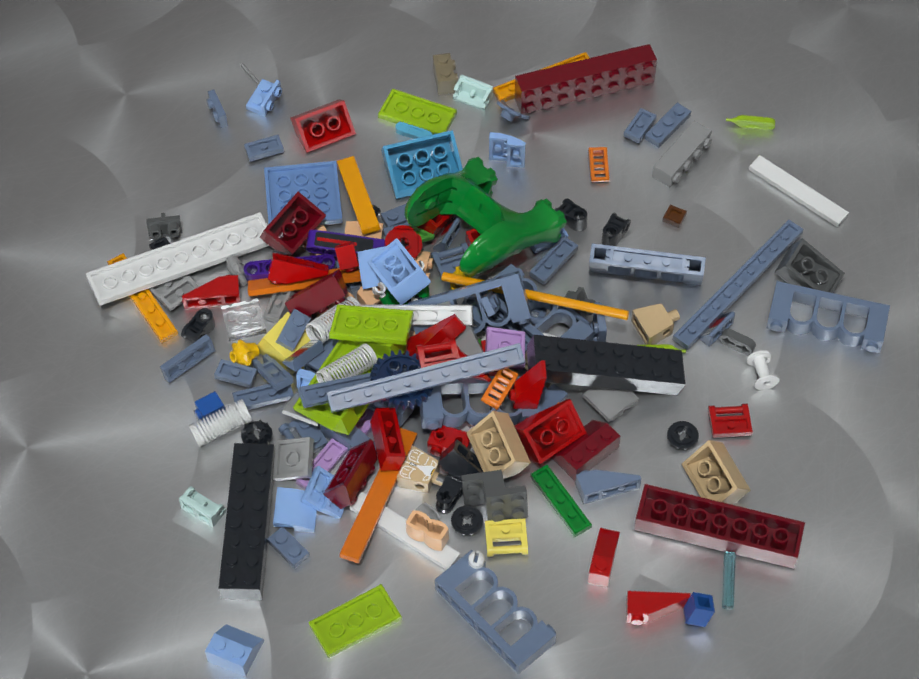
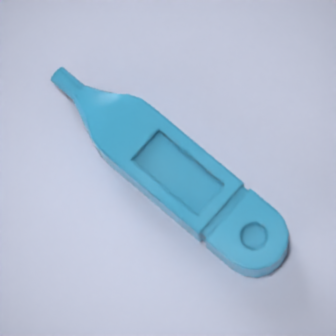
M398 122L395 126L397 134L411 139L433 135L428 130L408 125L404 122Z

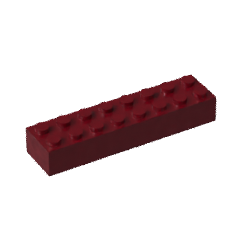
M647 44L515 76V101L520 113L525 114L608 93H615L624 89L648 85L655 81L657 58L651 45Z
M645 484L636 515L634 530L795 569L805 522Z

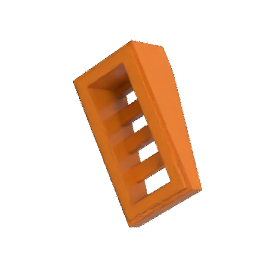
M607 147L589 148L588 162L591 182H609ZM593 157H602V159H594ZM603 162L602 165H594V163ZM604 168V171H594V169ZM595 174H604L605 177H595Z
M509 368L498 370L482 396L481 401L498 410L508 396L510 389L514 387V383L519 375ZM491 394V395H493V396L499 398V400H496V399L490 397L489 395Z

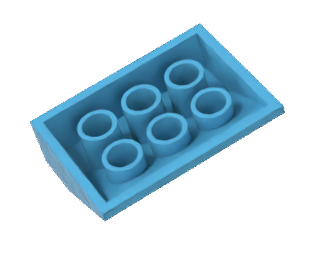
M453 130L386 145L381 149L385 168L396 199L411 196L417 187L429 179L448 172L455 173L463 169Z

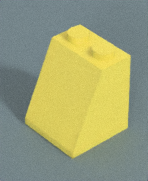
M287 312L261 339L257 346L261 355L267 354L293 375L295 371L285 366L282 361L311 340L305 328L292 352L276 343L290 316V313Z

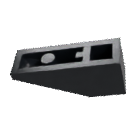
M458 439L442 452L438 464L444 471L462 479L461 475L483 472L477 456Z

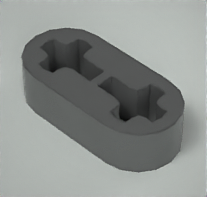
M724 329L719 337L722 344L745 355L752 354L756 347L753 339L732 329Z

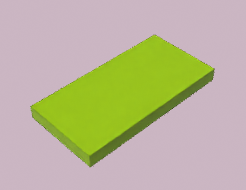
M392 88L378 113V118L396 124L404 122L408 125L428 130L434 135L449 130L457 115V109Z
M337 305L329 337L330 339L407 345L414 313L413 310Z
M380 584L311 620L309 626L327 657L331 658L402 620V616L383 585Z

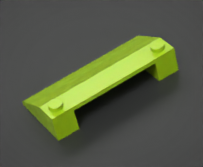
M339 340L319 370L335 360L337 361V359H340L352 350L354 351V349L362 344H368L374 350L377 359H382L383 354L390 356L391 351L397 355L398 351L401 350L403 354L406 346ZM370 368L364 373H361V375L371 373L372 368ZM316 374L308 385L318 383ZM299 398L293 409L332 431L349 435L369 404L331 413L329 403L304 408L301 398Z

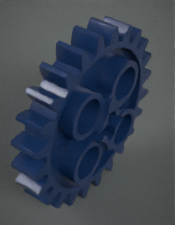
M401 350L398 351L397 355L393 351L390 352V356L383 354V358H378L377 363L373 365L370 381L400 374L403 371V366H406V372L420 369L416 353L412 357L409 356V351L402 355ZM434 387L381 400V403L388 401V407L395 404L396 410L399 406H402L404 411H406L409 405L413 410L415 404L420 407L422 401L427 402L428 396H431Z

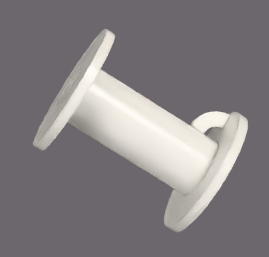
M766 350L754 352L746 359L748 365L756 367L759 379L756 380L754 386L758 390L770 389L779 383L778 376L770 375L767 364L770 362L771 353Z

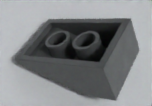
M803 238L790 246L775 270V273L788 284L830 293L835 291L845 274Z

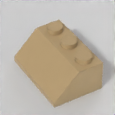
M492 411L467 432L483 472L502 470L503 479L517 475L531 464L509 413Z
M708 440L682 463L683 468L702 498L733 504L751 491L723 442Z

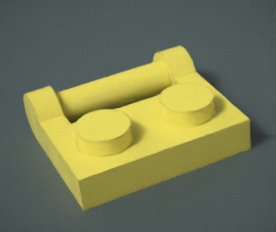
M525 518L507 519L499 522H494L493 520L485 521L487 557L513 553L528 555ZM521 541V545L493 546V542Z

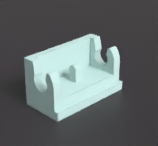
M462 74L454 87V90H456L453 95L454 100L483 111L486 110L493 99V86Z
M190 486L179 498L181 508L214 527L225 514L226 508L223 507L224 505H218L194 490V487Z

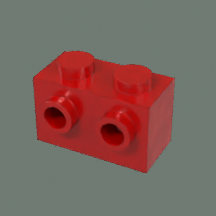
M442 425L441 428L432 430L427 441V450L434 456H441L442 452L457 439L469 450L472 445L467 432Z

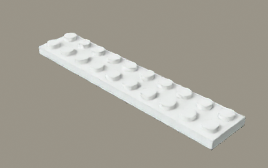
M260 212L86 273V278L99 306L225 262L230 256L239 257L267 247L269 245L260 236L268 225Z

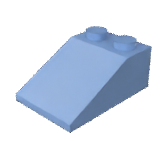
M397 238L367 261L400 305H403L431 283L424 271Z

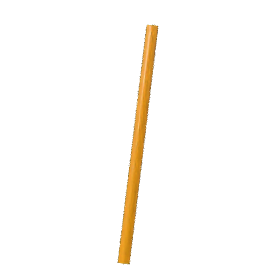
M443 272L441 278L444 282L463 286L485 281ZM502 286L490 289L492 292L504 294ZM525 289L529 300L628 320L629 311Z

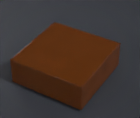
M670 205L662 222L680 228L687 211Z

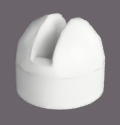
M473 551L468 557V563L472 568L479 569L485 563V556L480 551ZM475 556H478L477 563L474 562Z

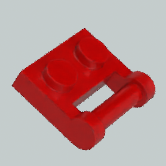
M451 339L446 343L416 346L420 368L459 359L455 339ZM445 350L451 351V354L425 358L424 355Z
M747 403L741 404V406L729 407L708 406L712 438L752 436L753 431ZM742 414V415H737V416H721V417H716V415Z

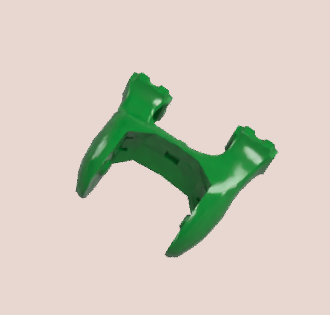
M479 157L469 159L461 171L455 173L448 172L425 181L411 195L404 212L407 223L411 226H421L439 214H456L475 228L481 235L465 251L459 266L463 274L470 277L490 270L507 258L520 253L523 249L539 243H555L561 238L560 231L567 223L565 214L560 210L555 211L548 199L536 201L533 209L524 213L512 211L491 198L493 194L492 186L496 185L498 180L496 172L492 168L487 169L483 165V160Z

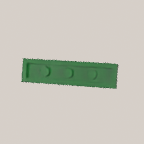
M548 465L530 474L531 479L574 537L592 528L588 518Z

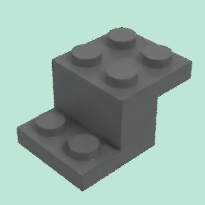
M502 470L461 475L464 506L485 504L488 521L499 522L507 519L528 517L526 485L505 488Z

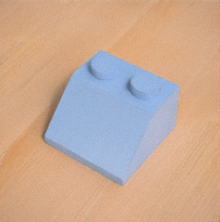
M226 624L214 633L206 648L207 661L246 677L264 639Z

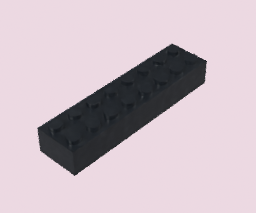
M533 335L527 345L528 370L541 360H545L547 376L545 382L678 395L686 384L682 350L544 335Z
M234 443L218 587L221 599L262 600L274 482V444Z

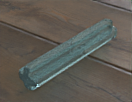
M729 551L725 552L722 608L725 610H732L734 606L736 554Z

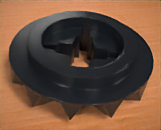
M261 419L245 424L243 430H241L243 443L268 444L273 435L272 428L267 422H262ZM254 429L260 432L259 439L255 436Z
M687 421L675 422L667 431V439L670 441V445H674L676 449L681 448L686 451L687 448H693L698 442L699 433L697 428ZM686 431V438L684 437L681 441L679 435Z
M461 506L453 512L451 526L455 529V532H459L463 536L469 534L472 536L475 532H479L483 526L482 513L473 506ZM471 518V524L466 523L463 525V519L468 520Z

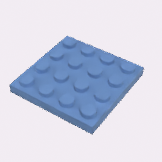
M336 161L264 168L268 224L297 192H300L327 215L320 225L343 223Z

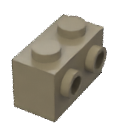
M450 53L433 55V71L438 96L454 94L456 92L454 87L458 82V75L454 73V70H456L455 60H451Z

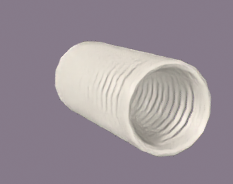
M350 296L337 304L348 305V302L352 306L360 305L355 298ZM337 305L306 325V333L310 340H319L315 336L312 326L316 335L322 340V344L330 339L329 332Z
M362 344L354 349V351L352 350L340 359H337V361L335 360L317 371L318 383L334 380L331 374L335 380H337L335 374L338 379H341L337 371L342 378L344 376L347 378L353 375H361V373L373 368L374 363H377V356L368 344Z
M243 399L237 401V403L235 402V406L231 404V406L228 405V408L225 407V410L222 408V412L219 410V414L215 412V414L212 413V416L209 415V418L206 416V420L203 418V422L200 419V424L196 421L197 426L194 422L191 425L189 424L199 447L207 444V442L210 443V440L213 441V438L216 440V436L219 438L223 434L226 435V432L229 433V430L232 432V428L235 430V426L239 428L238 424L242 427V424L245 425V422L246 424L251 421L253 422Z

